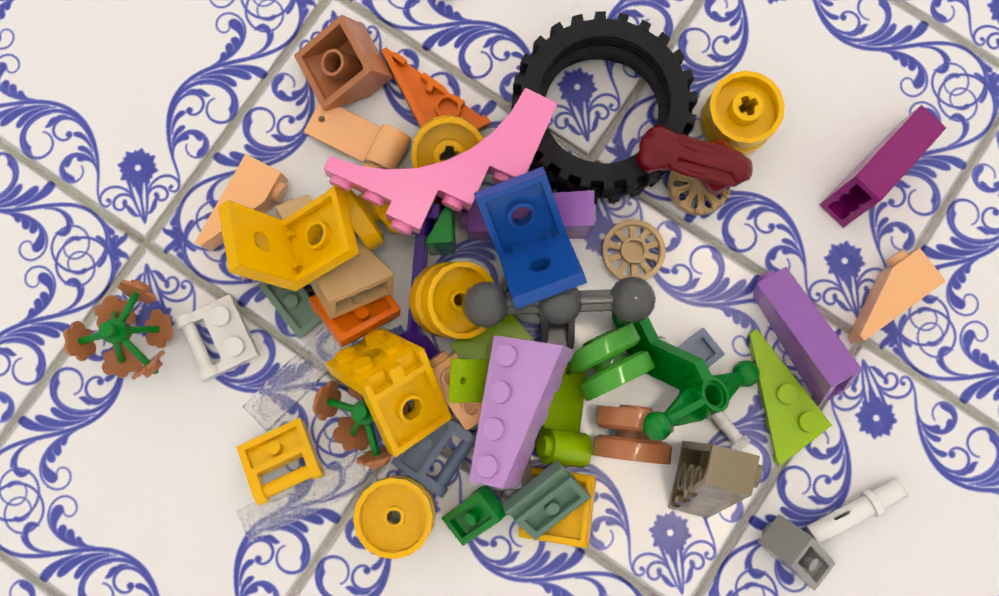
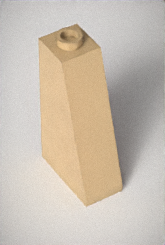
M305 195L297 199H289L283 204L275 206L277 218L284 220L313 201V199ZM322 229L320 238L317 240V244H318V243L320 242V240L322 239L323 229ZM357 239L359 254L310 283L330 320L393 294V272Z

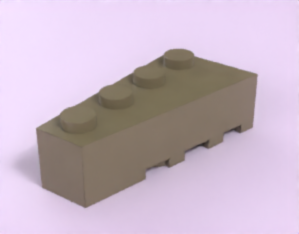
M682 441L668 508L709 518L752 496L753 487L757 488L762 477V465L758 464L760 456L714 444Z

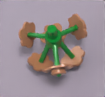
M121 280L117 288L125 292L129 300L124 299L120 301L115 295L106 296L103 299V305H97L94 309L95 315L98 316L96 324L99 332L93 334L90 329H85L82 322H72L70 328L65 329L63 332L65 338L64 349L69 356H76L77 360L85 361L88 356L94 355L96 352L94 341L104 339L106 342L113 344V350L106 351L103 354L105 362L102 364V370L106 375L116 374L119 378H125L129 372H136L131 377L133 380L142 374L148 378L152 374L159 372L158 369L163 365L159 359L166 352L162 350L149 360L129 339L132 334L146 333V341L150 346L156 345L157 348H164L166 341L172 340L174 336L171 318L168 314H163L161 310L154 309L150 313V319L145 321L144 326H130L136 321V315L132 311L136 301L151 304L156 302L157 297L150 292L151 288L141 281Z
M331 380L326 384V387H320L313 403V412L318 414L319 420L325 421L327 417H333L337 413L338 408L351 412L350 418L341 417L339 419V427L335 428L332 434L334 441L342 443L345 451H352L354 448L362 451L367 449L370 444L371 450L356 459L357 464L369 466L371 469L387 465L392 455L388 453L386 446L378 447L372 426L375 422L363 396L348 386V394L353 398H358V402L351 405L339 401L341 399V391L338 390V383ZM407 402L403 407V415H407L411 411L410 405Z

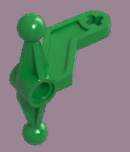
M611 311L617 330L631 324V322L621 320ZM649 317L643 321L633 323L641 340L637 345L627 349L629 355L631 356L641 350L648 351L656 367L646 372V374L680 390L679 395L664 413L654 411L643 419V432L653 441L666 439L670 435L673 426L701 422L713 414L724 411L728 407L729 400L740 386L750 387L759 380V369L749 360L736 363L732 373L711 375L704 359L660 340Z

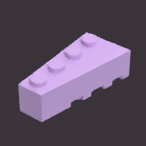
M494 335L469 482L502 489L518 487L536 445L535 439L541 425L545 424L549 414L547 412L555 392H558L563 381L562 375L568 361L571 362L575 352L574 349L563 345Z

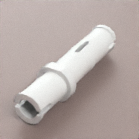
M895 477L872 491L870 489L862 491L861 497L807 525L806 531L820 545L873 515L875 517L883 515L884 509L907 498L910 494L909 489L901 478Z

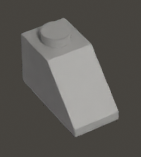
M780 514L773 522L766 525L762 532V537L758 540V543L771 556L814 591L836 564L812 536Z

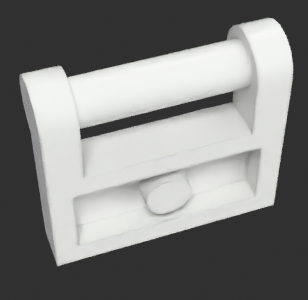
M231 294L193 312L183 314L174 320L178 330H183L200 368L198 374L202 382L212 380L261 356L235 298ZM200 322H205L222 361L213 364L196 327V324Z

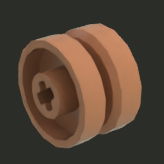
M620 404V407L597 405L595 423L602 428L617 429L616 436L602 434L595 436L592 455L629 461L671 464L672 446L667 442L650 440L644 434L642 427L643 419L649 413L654 412L652 408Z

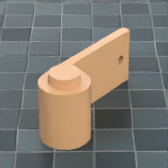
M318 103L304 130V134L364 164L368 163L370 167L380 169H398L412 141L407 134L387 124L379 127L342 107L326 111L322 109L320 103Z

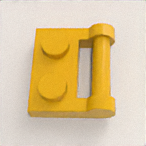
M300 417L236 447L252 496L259 506L269 502L270 497L310 478L316 480L325 475L305 421ZM304 458L306 465L266 484L263 483L262 476L295 460Z

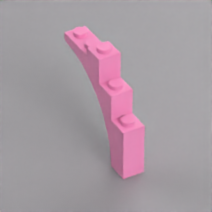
M525 88L512 111L490 135L471 149L443 162L419 168L380 169L356 165L330 156L324 171L326 176L330 178L329 183L346 192H349L350 188L356 189L364 193L362 197L364 200L376 206L383 207L384 203L390 205L386 212V219L391 221L390 227L405 235H410L412 231L419 234L436 196L443 198L441 203L450 209L461 212L462 208L470 210L475 199L474 193L479 190L486 173L492 175V180L497 184L527 173L558 103Z

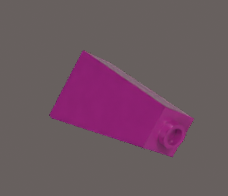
M919 106L902 120L819 205L844 228L879 203L943 133L946 127L924 106Z

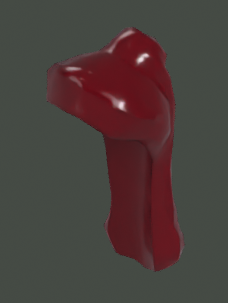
M662 125L650 128L643 135L635 161L648 174L659 170H669L696 178L714 196L722 194L730 187H735L750 180L753 172L752 161L743 153L735 150L726 139H714L709 142L701 141L675 133Z

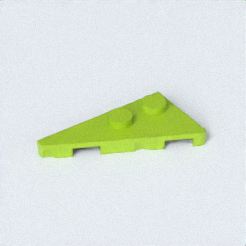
M755 329L748 334L750 337L749 348L751 358H754L755 365L760 373L757 386L761 405L766 413V429L770 432L774 451V454H772L773 461L776 465L781 466L831 427L832 424L761 333Z

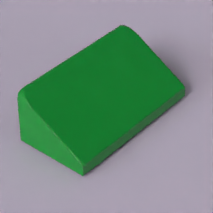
M444 207L425 242L430 255H454L456 253L455 222L452 209Z

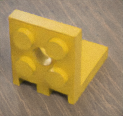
M335 186L284 220L230 200L218 206L230 273L296 292L359 254L345 191ZM322 229H323L322 239H321L320 242L317 244V240L320 238L321 232H322Z
M384 328L369 332L364 337V340L352 347L340 350L336 353L335 358L325 363L330 375L363 396L388 453L395 458L452 419L425 349ZM414 399L413 410L409 414L403 415L405 403Z

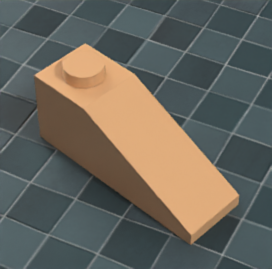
M245 154L195 243L210 252L224 243L218 211L219 205L230 200L266 214L274 208L276 202L280 203L284 199L288 190V185L286 184L289 180L280 171Z
M921 248L908 253L902 249L886 260L889 266L879 272L847 338L851 344L865 341L946 281Z

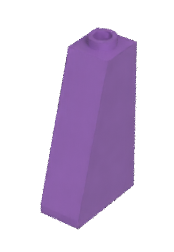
M594 190L553 193L569 239H588L595 226ZM474 199L470 210H461V229H468L469 239H491L476 199ZM527 207L517 208L511 217L522 219L528 215L530 209Z
M785 267L777 272L770 270L757 279L753 297L818 406L847 390L862 368L788 268Z

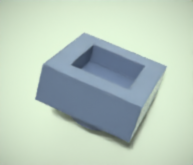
M704 327L678 346V348L704 359L708 368L725 355Z

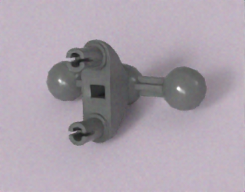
M630 276L616 282L612 289L578 290L575 287L516 309L510 293H505L502 287L493 282L484 281L474 284L467 290L463 297L462 307L464 315L469 322L477 327L484 328L496 326L503 321L506 315L540 314L541 342L563 345L573 349L575 342V319L580 312L613 311L621 320L635 323L643 321L651 315L655 308L656 297L653 288L647 281L639 277Z

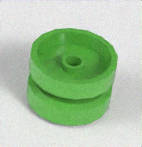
M633 323L614 332L609 330L583 344L584 347L574 352L571 362L568 361L567 364L572 373L580 374L592 367L597 372L583 379L579 384L586 401L599 397L656 367L648 351L641 350L626 358L623 351L637 345L641 340Z

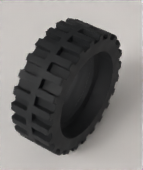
M595 11L594 19L584 21L583 14L572 16L570 26L563 28L561 22H558L551 27L548 39L545 40L540 35L533 42L531 55L525 53L520 62L519 75H515L511 111L525 88L546 97L551 83L562 70L578 62L598 59L623 64L638 73L648 83L657 99V125L665 126L675 133L689 135L695 125L697 115L692 114V111L698 99L697 92H690L689 88L694 80L692 70L683 71L681 67L685 56L680 49L672 52L667 47L671 39L664 32L658 37L649 32L651 23L643 19L639 26L627 22L629 14L619 12L618 19L615 20L606 19V11ZM548 126L529 166L530 171L540 167L544 168L552 190L555 186L565 190V192L594 190V204L597 203L598 198H608L609 203L619 202L622 196L630 194L631 198L638 196L647 186L653 187L669 171L659 170L648 174L635 162L638 153L616 163H595L583 160L563 149L553 138Z

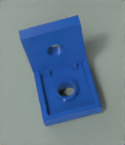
M543 167L474 193L499 256L516 309L587 283L584 271L566 233ZM527 207L530 209L528 215L522 219L511 217L517 208Z

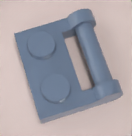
M451 419L396 458L394 457L391 464L437 496L443 498L449 490L446 486L472 448L475 447L476 435L468 430L466 431L464 427ZM455 434L462 440L434 479L426 473L451 436Z

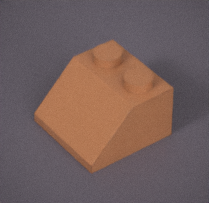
M342 14L294 54L322 109L326 111L367 98L393 78L364 24Z

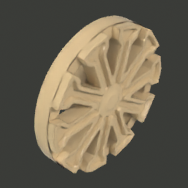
M670 171L668 175L667 190L672 202L680 210L690 215L703 216L715 212L725 203L730 194L729 188L721 194L722 197L720 199H717L696 178ZM674 181L684 183V185L676 187L674 186ZM686 192L687 197L685 200H680L679 194ZM704 197L711 204V207L707 208L705 206ZM693 199H696L697 208H691L690 203Z
M626 220L618 223L608 232L602 246L603 262L611 274L619 280L630 276L639 277L644 280L651 278L661 268L666 253L665 243L659 231L651 224L641 220ZM626 227L629 229V238L622 232V228ZM637 227H641L643 230L640 237H636ZM648 235L655 237L654 241L646 243L645 239ZM616 236L622 244L612 242L611 237ZM658 248L659 254L650 253L648 250ZM608 249H613L620 253L610 256L608 255ZM624 259L620 266L615 269L612 263ZM644 259L655 262V267L651 268ZM630 263V276L624 275L623 272ZM637 264H638V265L642 268V270L645 272L644 275H642V276H639V275H638V267H637Z

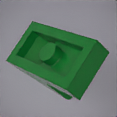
M483 485L444 515L442 520L461 545L464 546L500 522L507 514L504 512L498 497L494 495L487 485Z

